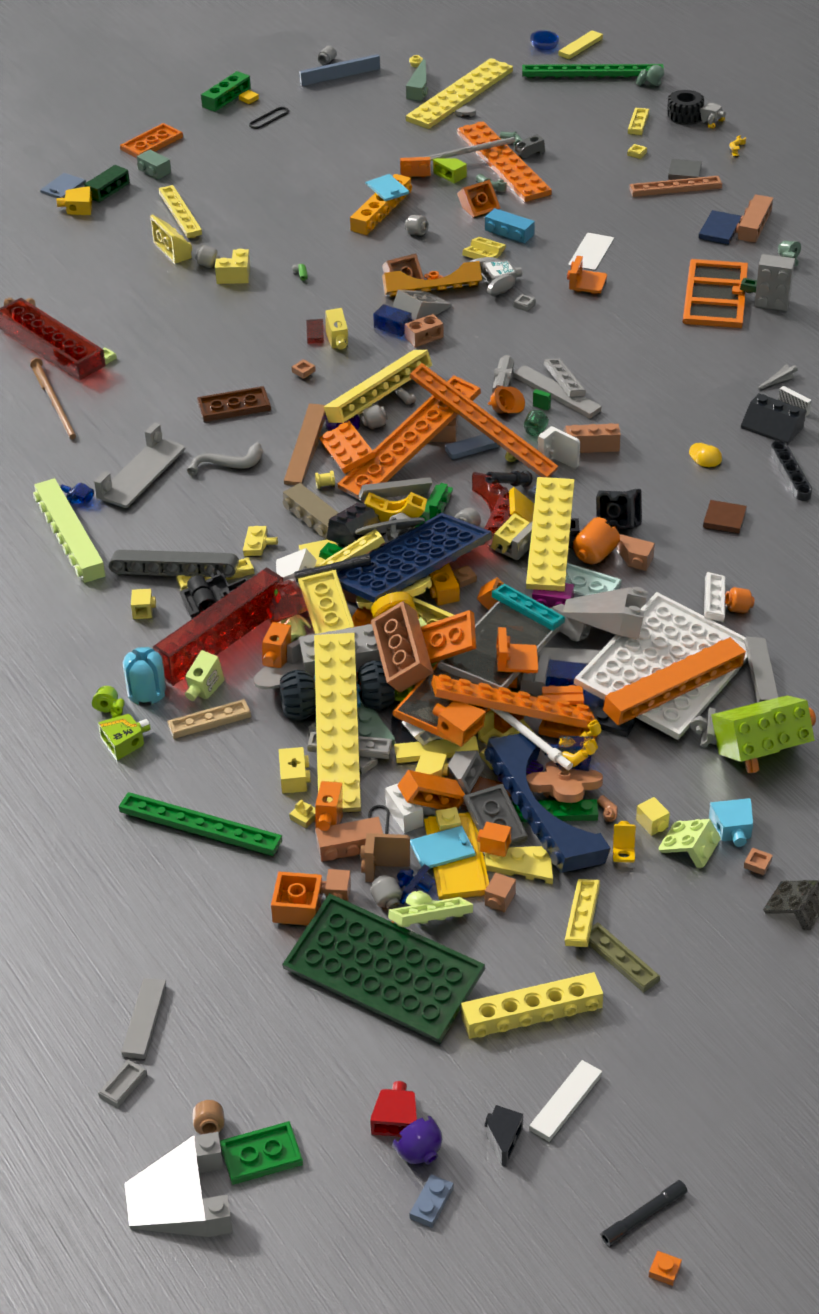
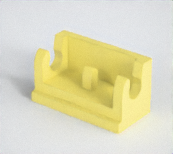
M514 513L494 533L491 548L496 550L500 544L503 547L502 553H505L512 542L511 540L530 522Z

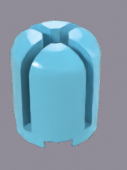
M138 647L133 649L132 652H128L122 662L128 698L136 704L150 701L151 704L160 701L165 696L166 690L162 656L149 647Z

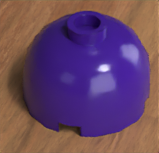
M428 1116L427 1121L422 1117L404 1128L399 1133L402 1138L398 1142L394 1139L392 1147L404 1161L410 1164H422L424 1162L430 1164L438 1157L437 1152L440 1150L443 1140L442 1132L431 1116Z

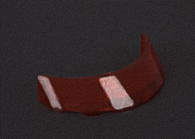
M473 472L472 490L484 499L491 513L484 529L491 531L493 536L511 516L509 491L499 483H487L485 477L491 476Z

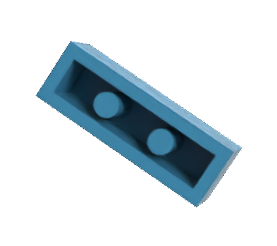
M494 208L485 216V230L526 243L535 235V221Z

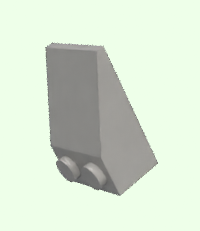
M398 290L392 309L398 311V315L407 316L410 321H414L431 314L436 316L450 308L452 304L430 292Z

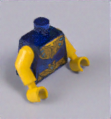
M593 720L588 724L590 729L588 732L584 731L579 736H560L558 744H547L563 753V756L573 764L571 769L589 771L592 754L598 749L595 739L591 736H597L601 733V726L598 720Z

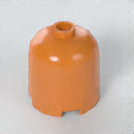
M593 518L574 539V552L586 564L600 563L620 542V534L616 527L613 526L611 528L604 518Z

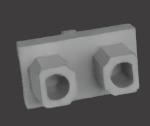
M711 707L708 710L707 717L697 716L690 723L691 729L697 734H701L700 747L707 748L709 743L717 745L711 714H715L716 709Z

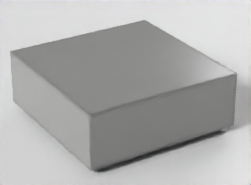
M521 294L513 302V307L528 311L536 304V299Z

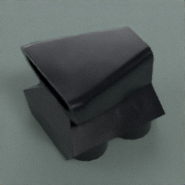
M641 489L628 491L599 490L596 496V518H604L610 527L615 526L620 529H634V526L641 525Z

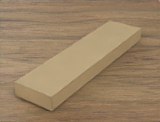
M245 699L168 720L167 723L173 739L250 718L251 712Z

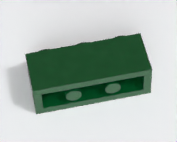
M113 165L86 182L84 186H90L92 200L100 203L130 183L128 169Z

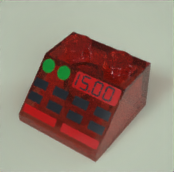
M295 580L284 581L280 584L281 586L276 588L265 611L270 623H277L308 611L302 592Z

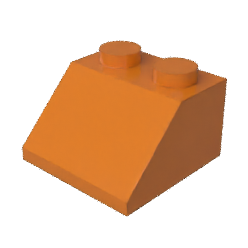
M490 180L464 187L457 193L462 208L473 218L489 213L494 208L501 209Z

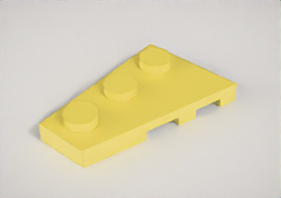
M542 846L509 847L505 857L484 853L487 871L509 876L519 874L526 876V879L529 880L538 878L545 880V883L553 884L551 858Z

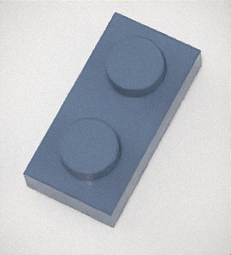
M431 1174L409 1213L410 1219L433 1228L454 1189V1183Z

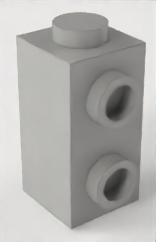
M559 604L550 609L562 615L565 605ZM565 617V623H563L558 633H563L570 640L578 642L588 638L592 626Z

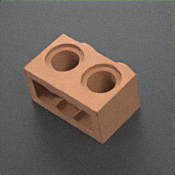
M434 314L405 324V338L414 347L444 337L443 323Z

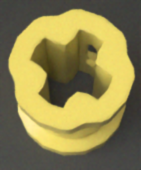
M333 471L324 474L315 473L317 489L330 485L335 487Z

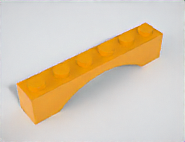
M479 261L463 263L453 273L434 280L417 279L401 271L387 272L382 276L385 295H390V297H396L398 290L431 292V289H437V291H443L447 287L459 289L462 288V285H469V287L478 286V283L482 281Z

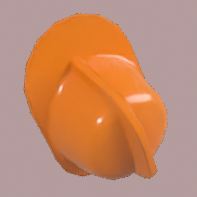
M499 386L495 389L487 404L492 406L493 410L499 414L519 413L525 407V399L517 388Z

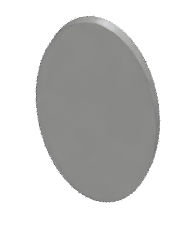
M407 518L387 521L359 528L355 532L357 535H366L376 529L379 533L387 532V539L392 541L398 536L396 530L423 524L425 519Z
M299 660L294 664L286 662L282 668L265 667L255 675L254 685L260 689L280 688V678L284 674L292 670L305 671L303 661Z

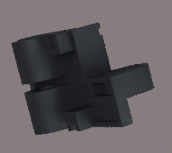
M219 570L216 571L218 575L214 576L211 573L212 578L205 580L200 575L191 577L187 582L188 588L179 592L191 619L195 620L228 606V601H230L233 608L239 605L238 602L244 603L249 601L252 597L253 589L247 577L228 584L224 574H221Z

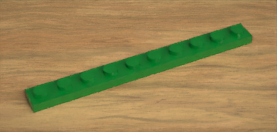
M663 64L522 65V77L639 76L640 72L644 69L648 72L653 65H659L663 69L664 67Z

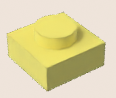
M456 807L435 811L440 831L461 826V820Z

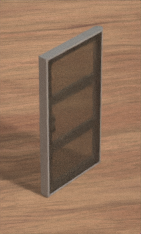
M498 601L475 624L476 649L441 660L438 663V668L478 685L479 683H486L492 688H507L521 672L497 671L496 643L498 627H506L507 636H510V644L536 645L538 654L563 624L552 631Z

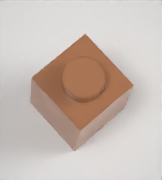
M495 873L485 890V906L506 912L516 894V879Z

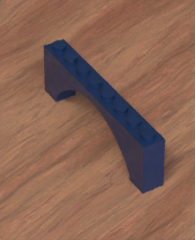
M521 733L488 739L487 747L484 751L486 760L490 762L495 774L499 776L505 789L511 795L513 802L522 812L523 818L527 820L532 832L536 834L543 849L547 851L552 863L556 865L559 872L563 873L606 863L611 848L601 833L587 832L561 821L548 812L533 796L527 782L526 769L533 760L538 759L540 748Z

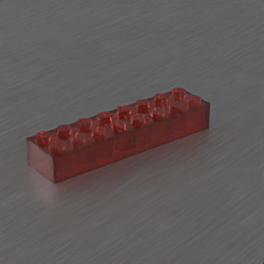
M19 298L0 308V329L79 381L106 366L104 350L23 298Z
M266 567L155 644L153 649L162 656L165 681L174 686L186 677L187 672L201 650L216 656L248 632L254 630L265 620H268L270 617L266 611L267 607L271 615L282 610L285 607L283 577ZM276 589H277V591L279 592V594L281 595V598H280L279 603H278V601L276 600V596H275V595H276V593H275V590H276ZM273 600H275L274 602H276L277 604L276 608L274 606Z

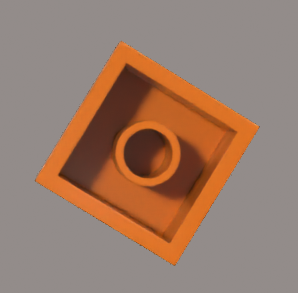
M278 871L271 902L272 922L309 925L321 907L323 896L322 875Z

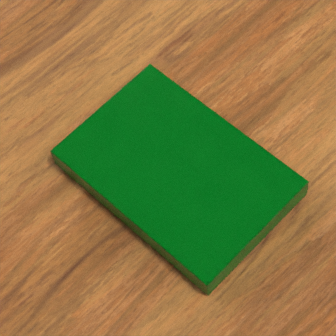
M290 1121L220 1140V1148L232 1185L303 1165V1159Z

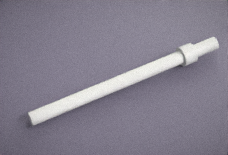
M491 709L548 754V758L554 763L558 762L566 770L572 768L573 764L563 756L560 750L552 748L510 713Z

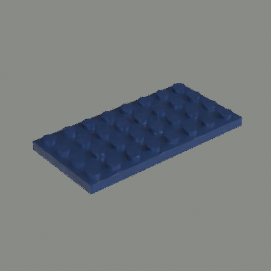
M441 513L370 552L371 565L339 571L337 575L342 589L374 603L380 597L393 592H399L413 585L416 581L427 577L430 573L441 569L446 564L456 561L460 556L470 553L476 547L484 545L485 542L492 539V532Z

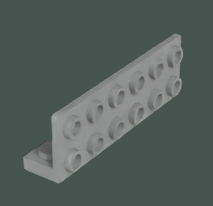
M154 422L145 431L146 447L112 480L110 473L104 471L94 481L96 497L128 508L185 450V446L163 439L161 425Z

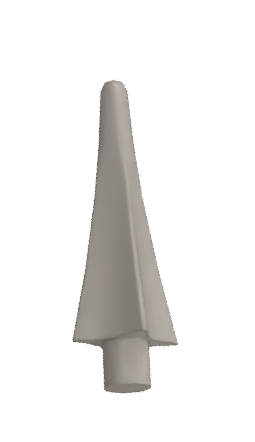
M787 364L784 365L758 388L763 389L779 382L794 379L793 373L798 371L795 365L791 367Z

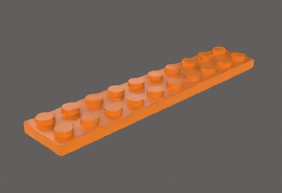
M484 121L457 128L458 135L469 146L501 140ZM507 144L475 151L504 182H507V185L524 202L552 195V189Z
M455 375L447 381L472 401L481 394L479 387ZM432 395L373 450L375 458L351 470L338 482V489L359 499L358 495L362 485L387 482L458 414Z

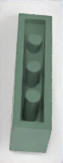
M425 59L421 61L406 85V99L423 101L425 96L428 95Z

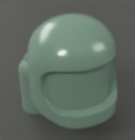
M653 65L648 72H646V69L642 70L636 84L641 86L648 81L653 85L659 86L661 78L664 76V69L659 65Z
M782 241L778 246V254L781 257L795 258L794 266H798L799 261L796 258L801 252L800 242Z

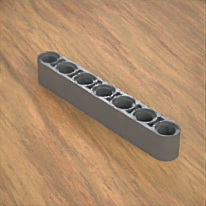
M116 550L108 567L115 574L162 576L200 575L211 577V573L214 576L218 575L216 571L219 570L221 574H224L225 578L234 576L239 564V558L233 553Z

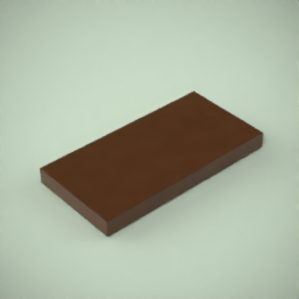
M264 386L197 397L203 422L271 411V404Z

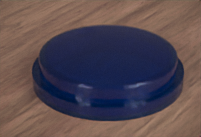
M540 30L531 34L530 42L533 47L539 50H551L559 43V37L554 32Z

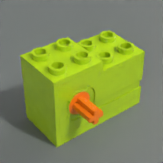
M786 695L711 714L719 755L740 762L745 761L747 773L759 771L758 757L815 741L812 727L816 723V715L809 708L808 701L805 699Z

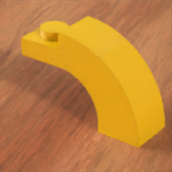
M369 492L364 504L367 507L373 508L381 522H387L391 516L398 513H404L410 518L420 517L425 510L427 499L410 492L404 500L389 501Z

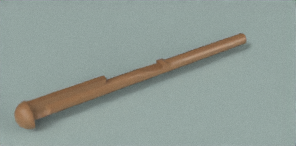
M37 357L33 358L30 361V366L41 388L46 390L52 401V406L55 408L69 438L75 439L76 434L42 368L43 361Z

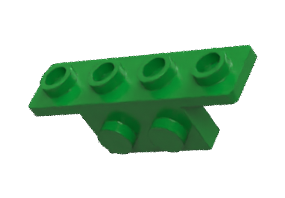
M444 483L435 485L426 503L425 510L419 518H424L426 522L443 513L453 488L448 487V484Z

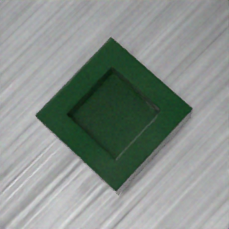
M743 278L740 290H744L746 293H756L757 280Z

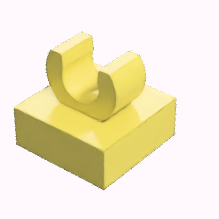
M301 799L295 804V809L289 813L290 820L307 828L315 821V808Z

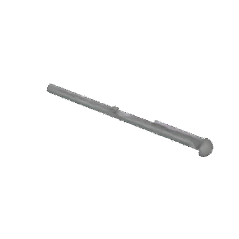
M510 137L424 157H430V161H433L435 158H448L515 143V138Z

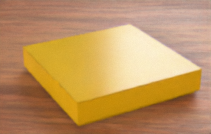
M513 487L509 490L510 514L513 515L515 513L531 523L533 521L535 503Z

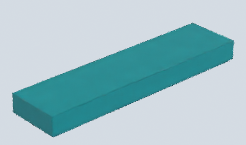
M505 583L492 591V598L552 631L565 623L564 616Z

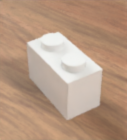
M398 783L385 788L386 807L402 831L407 833L423 827V808L421 805L407 803L397 786Z

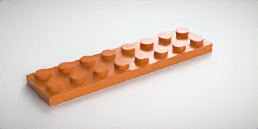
M443 674L439 676L433 675L431 681L435 697L586 729H589L588 724L595 720L591 709L584 704L569 705V702L561 699L556 702L542 695L534 697L524 691H519L518 693L511 692V690L505 687H499V689L492 688L486 683L473 684L467 679L454 680L450 676Z

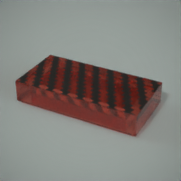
M323 319L306 320L307 343H324Z

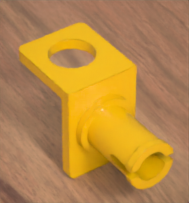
M620 821L618 824H614V862H635L636 826L627 821ZM623 853H624V854H628V855H630V856H629V857H620L619 854H623Z

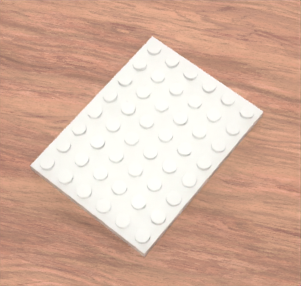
M656 592L641 608L644 611L639 639L616 634L575 677L574 684L605 700V696L610 692H615L625 685H630L642 677H647L657 670L664 669L674 662L681 661L687 656L700 652L702 649L708 648L718 641H723L729 637L746 651L744 643L746 637L711 619L704 618L703 615ZM747 652L745 654L743 665L748 661ZM741 667L636 718L679 740L690 727L691 720L701 715Z

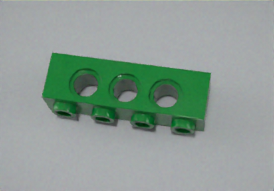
M236 71L201 94L202 107L214 112L239 97L240 94L251 89L250 75Z

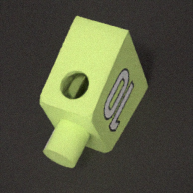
M201 650L186 674L189 687L185 692L187 699L194 701L197 696L208 699L225 681L218 656Z

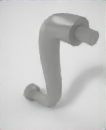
M256 442L249 448L247 455L243 457L211 453L198 455L192 460L191 465L188 466L187 473L192 476L196 475L198 472L197 466L202 462H211L236 469L250 468L256 465L262 457L263 450L261 444Z

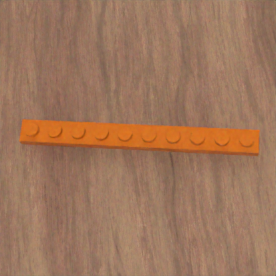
M423 363L410 373L412 380L540 477L550 478L558 470V465Z

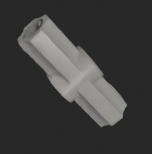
M504 355V357L500 358L498 368H495L492 393L499 386L509 387V384H512L514 359L509 355Z

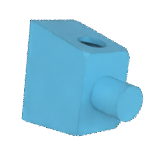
M751 799L710 802L709 819L719 833L721 840H733L735 846H744L747 843L746 839L752 837L753 816Z

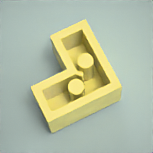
M240 248L233 250L232 258L216 259L215 273L217 284L249 283V249Z

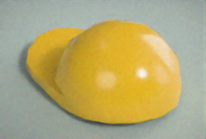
M695 443L689 449L690 457L700 466L714 467L722 462L720 450L712 445Z

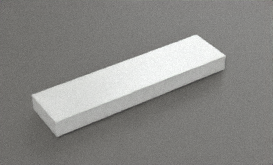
M707 572L705 576L704 618L723 622L725 618V576Z
M581 1060L529 1125V1131L550 1142L602 1077V1071Z

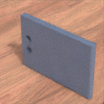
M63 173L43 187L40 192L55 198H65L66 190L78 188L86 180Z

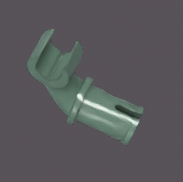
M501 131V139L515 138L514 149L516 144L522 141V138L516 131Z
M483 174L476 176V179H478L476 180L477 183L490 180L493 189L506 191L507 182H504V180L494 182Z

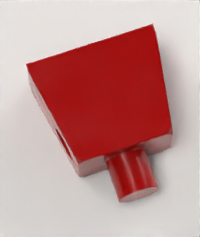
M395 1081L392 1089L380 1090L370 1119L371 1135L401 1137L399 1133L417 1120L415 1093L413 1091H406L407 1084L405 1082Z

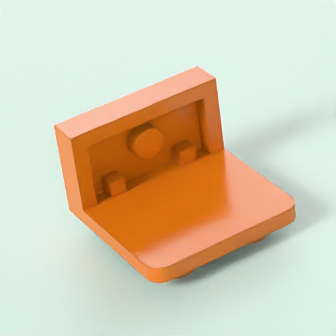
M430 157L400 158V174L406 177L431 176Z
M576 256L575 261L571 263V270H568L567 273L570 290L591 292L593 294L602 292L607 279L606 273L583 270V256Z

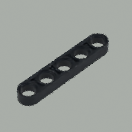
M780 440L772 442L771 455L794 496L801 501L811 499L812 487L786 442Z

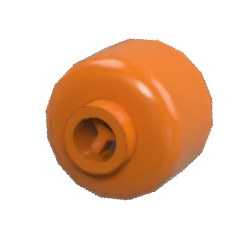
M733 587L725 594V606L731 612L745 614L754 606L755 599L748 589Z

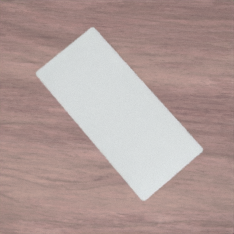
M587 233L568 265L575 261L576 256H583V268L596 270L614 237Z

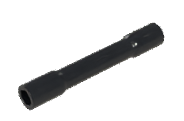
M368 553L315 568L295 571L294 575L296 582L299 583V578L332 570L339 572L371 565V559Z
M677 1180L642 1207L602 1231L600 1235L604 1243L608 1246L612 1245L635 1226L666 1205L682 1197L688 1192L686 1185L681 1180Z

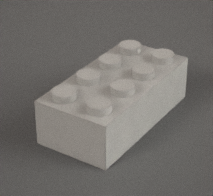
M372 624L299 637L305 671L309 672L314 679V635L354 633L356 672L367 662L373 660L381 661Z

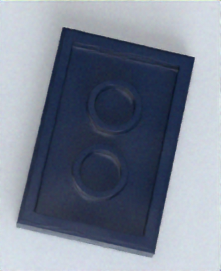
M712 210L699 232L698 238L729 244L736 232L737 224H740L742 216Z

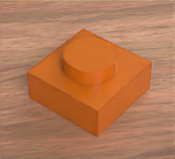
M657 1251L648 1277L673 1286L680 1270L682 1259Z

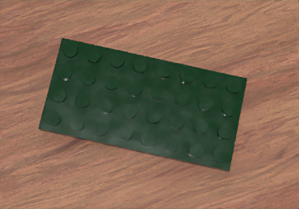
M330 893L282 964L283 969L438 1043L442 1041L461 1010V1003L467 1000L486 969L485 964L409 929L398 926L396 923Z

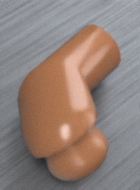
M604 795L600 796L597 804L604 809L603 817L605 821L613 822L617 818L618 807Z

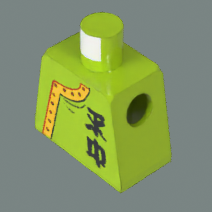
M130 714L98 722L100 737L116 760L142 747L144 744L143 733L151 730L147 719L136 723Z

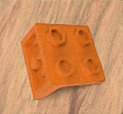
M498 627L496 643L497 671L538 673L537 646L510 644V636H507L506 627Z

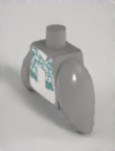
M485 257L470 261L480 262L482 277L488 284L487 293L491 296L507 292L515 285L516 277H522L521 267L513 268L507 260L501 261L497 258Z

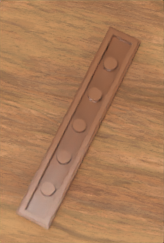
M719 176L636 183L630 184L629 189L632 197L720 189L722 188V182Z

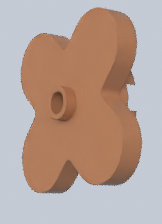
M553 761L546 763L545 772H534L526 776L532 792L543 793L547 798L551 795L557 799L556 801L566 803L578 802L583 799L585 790H595L603 785V775L598 771L588 769L576 770L574 767L566 770L558 762L554 763Z

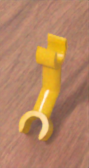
M739 135L736 140L729 144L732 156H739L738 150L740 148L738 145L746 144V137L741 139V135Z

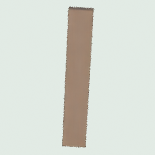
M309 403L284 478V484H303L319 444L318 437L327 417L324 410L325 405Z

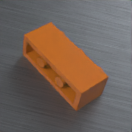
M408 770L397 785L407 803L441 810L456 807L458 810L464 802L463 797L465 793L457 780Z

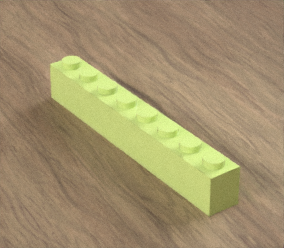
M56 479L34 484L35 492H33L35 502H39L41 512L45 514L47 523H50L53 534L56 533L58 543L62 544L65 555H68L71 566H74L77 577H81L84 583L105 577L104 563Z

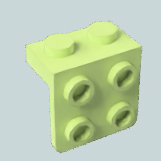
M710 819L677 821L671 826V829L659 846V851L661 853L687 851L695 866L701 868L706 865L721 837Z

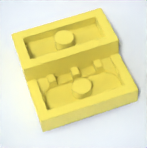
M477 237L471 240V246L463 249L462 255L473 259L485 257L498 258L505 250L506 245Z

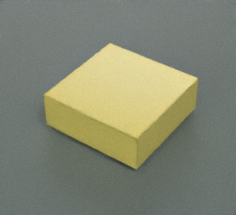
M634 144L627 151V155L641 159L647 153V147Z

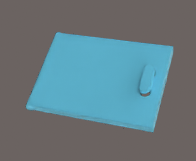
M391 174L365 182L384 201L409 194V190Z
M462 826L410 840V845L422 870L476 856Z

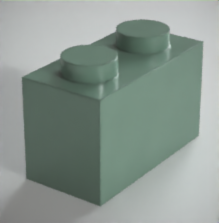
M152 150L137 156L138 170L156 179L171 173L170 159Z

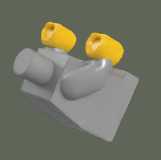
M707 103L700 108L702 123L708 121V128L713 129V127H716L713 121L723 122L725 120L726 112L715 103Z

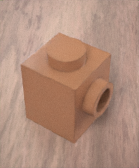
M328 869L327 880L322 882V894L327 898L330 893L349 902L351 889L350 870Z

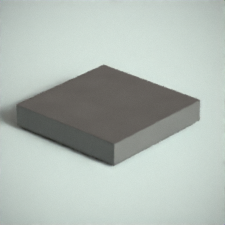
M672 159L668 179L699 178L702 161Z

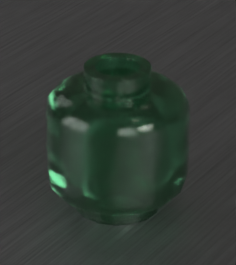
M532 410L527 414L523 427L530 436H537L545 431L549 419L543 411Z

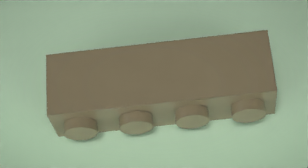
M301 483L283 491L284 507L327 540L329 518L335 516L338 512Z

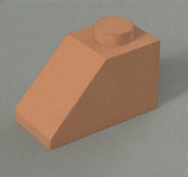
M620 534L617 551L629 567L647 571L654 558L655 543Z

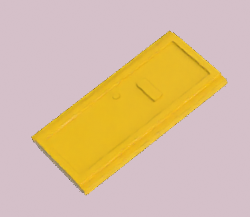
M469 812L459 813L461 826L476 856L433 867L438 899L483 896L489 885L483 852H480V842H477L478 830ZM436 816L424 819L426 835L440 832Z

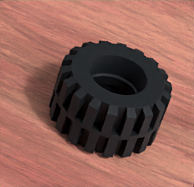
M692 90L672 92L668 96L667 116L678 123H693L701 120L700 108L704 106V96Z

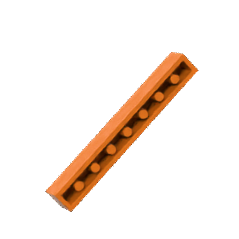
M731 637L718 641L716 644L704 648L693 655H689L681 661L674 662L670 666L657 670L647 677H642L638 681L625 685L615 692H610L605 696L603 711L619 726L743 666L746 651Z

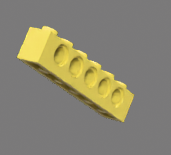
M595 972L463 1002L461 1003V1018L469 1039L480 1038L497 1032H506L518 1027H527L531 1024L544 1021L549 1022L553 1019L565 1016L570 1017L578 1013L603 1008V991Z

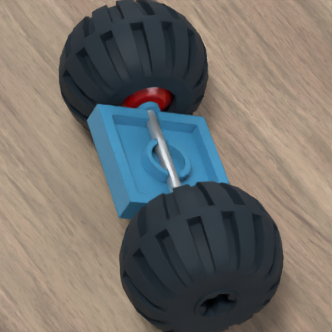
M373 660L367 662L358 669L357 708H360L361 705L359 693L362 704L366 708L376 711L386 709L394 703L395 688L387 683L381 661ZM292 670L280 678L281 703L286 717L293 720H304L315 714V675L313 679L309 672Z

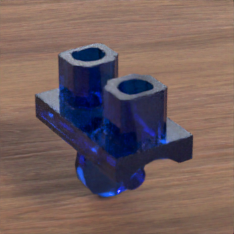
M424 864L415 876H413L414 871L412 869L408 871L400 870L397 873L400 888L406 886L403 896L399 901L400 903L404 904L410 893L420 891L417 889V886H420L427 892L431 889L436 880L427 873L430 867Z

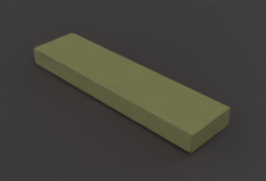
M597 922L592 926L588 945L644 993L660 982L659 974L600 923Z

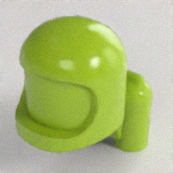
M107 685L100 687L93 696L92 707L100 712H110L112 718L122 715L125 701L122 698L118 699L116 689Z

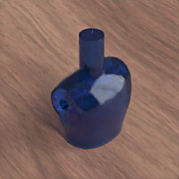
M78 483L73 488L63 484L60 486L61 490L67 493L66 498L71 504L82 503L86 505L94 497V489L84 483Z

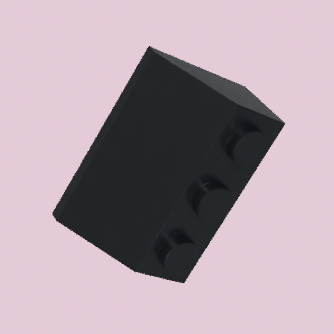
M758 393L750 402L740 428L775 441H784L789 445L804 427L806 410Z
M355 503L329 518L327 540L348 546L365 536L357 535L355 532L357 529L381 523L373 508L367 507L364 503Z

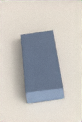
M485 434L447 444L445 445V451L454 460L499 447V445Z

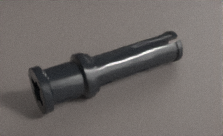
M517 470L510 473L488 472L486 475L491 477H485L487 483L510 484L514 487L519 485L528 487L533 480L532 474L529 471L519 472Z

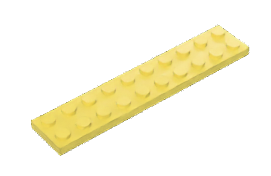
M488 59L407 114L406 121L430 129L513 72V66L505 62L496 61L495 59Z
M355 634L314 635L318 792L321 781L340 782L343 788V812L361 811ZM331 797L327 798L329 802L333 800Z

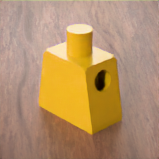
M90 186L66 190L65 198H56L57 207H66L68 215H91L92 196Z

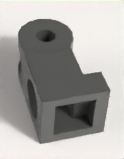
M538 134L518 142L515 146V151L522 158H528L536 152L539 154L545 153L544 139Z

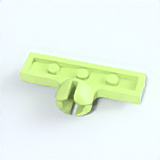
M414 891L406 899V903L411 906L390 909L388 918L396 922L398 926L409 927L410 924L414 923L426 924L430 920H445L446 917L452 916L462 917L463 914L473 913V904L461 897L434 901L427 893Z

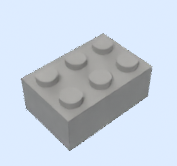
M762 254L758 267L755 307L787 311L791 297L795 258Z

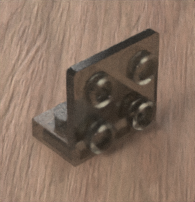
M781 881L763 909L765 914L794 913L802 929L811 930L819 917V881Z

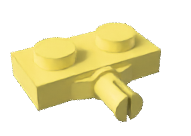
M267 526L248 527L243 547L244 556H262L263 550L267 545H278V537L267 538Z

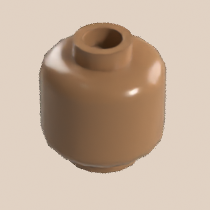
M204 1100L196 1104L192 1114L195 1131L200 1135L221 1132L225 1122L222 1106L214 1100Z

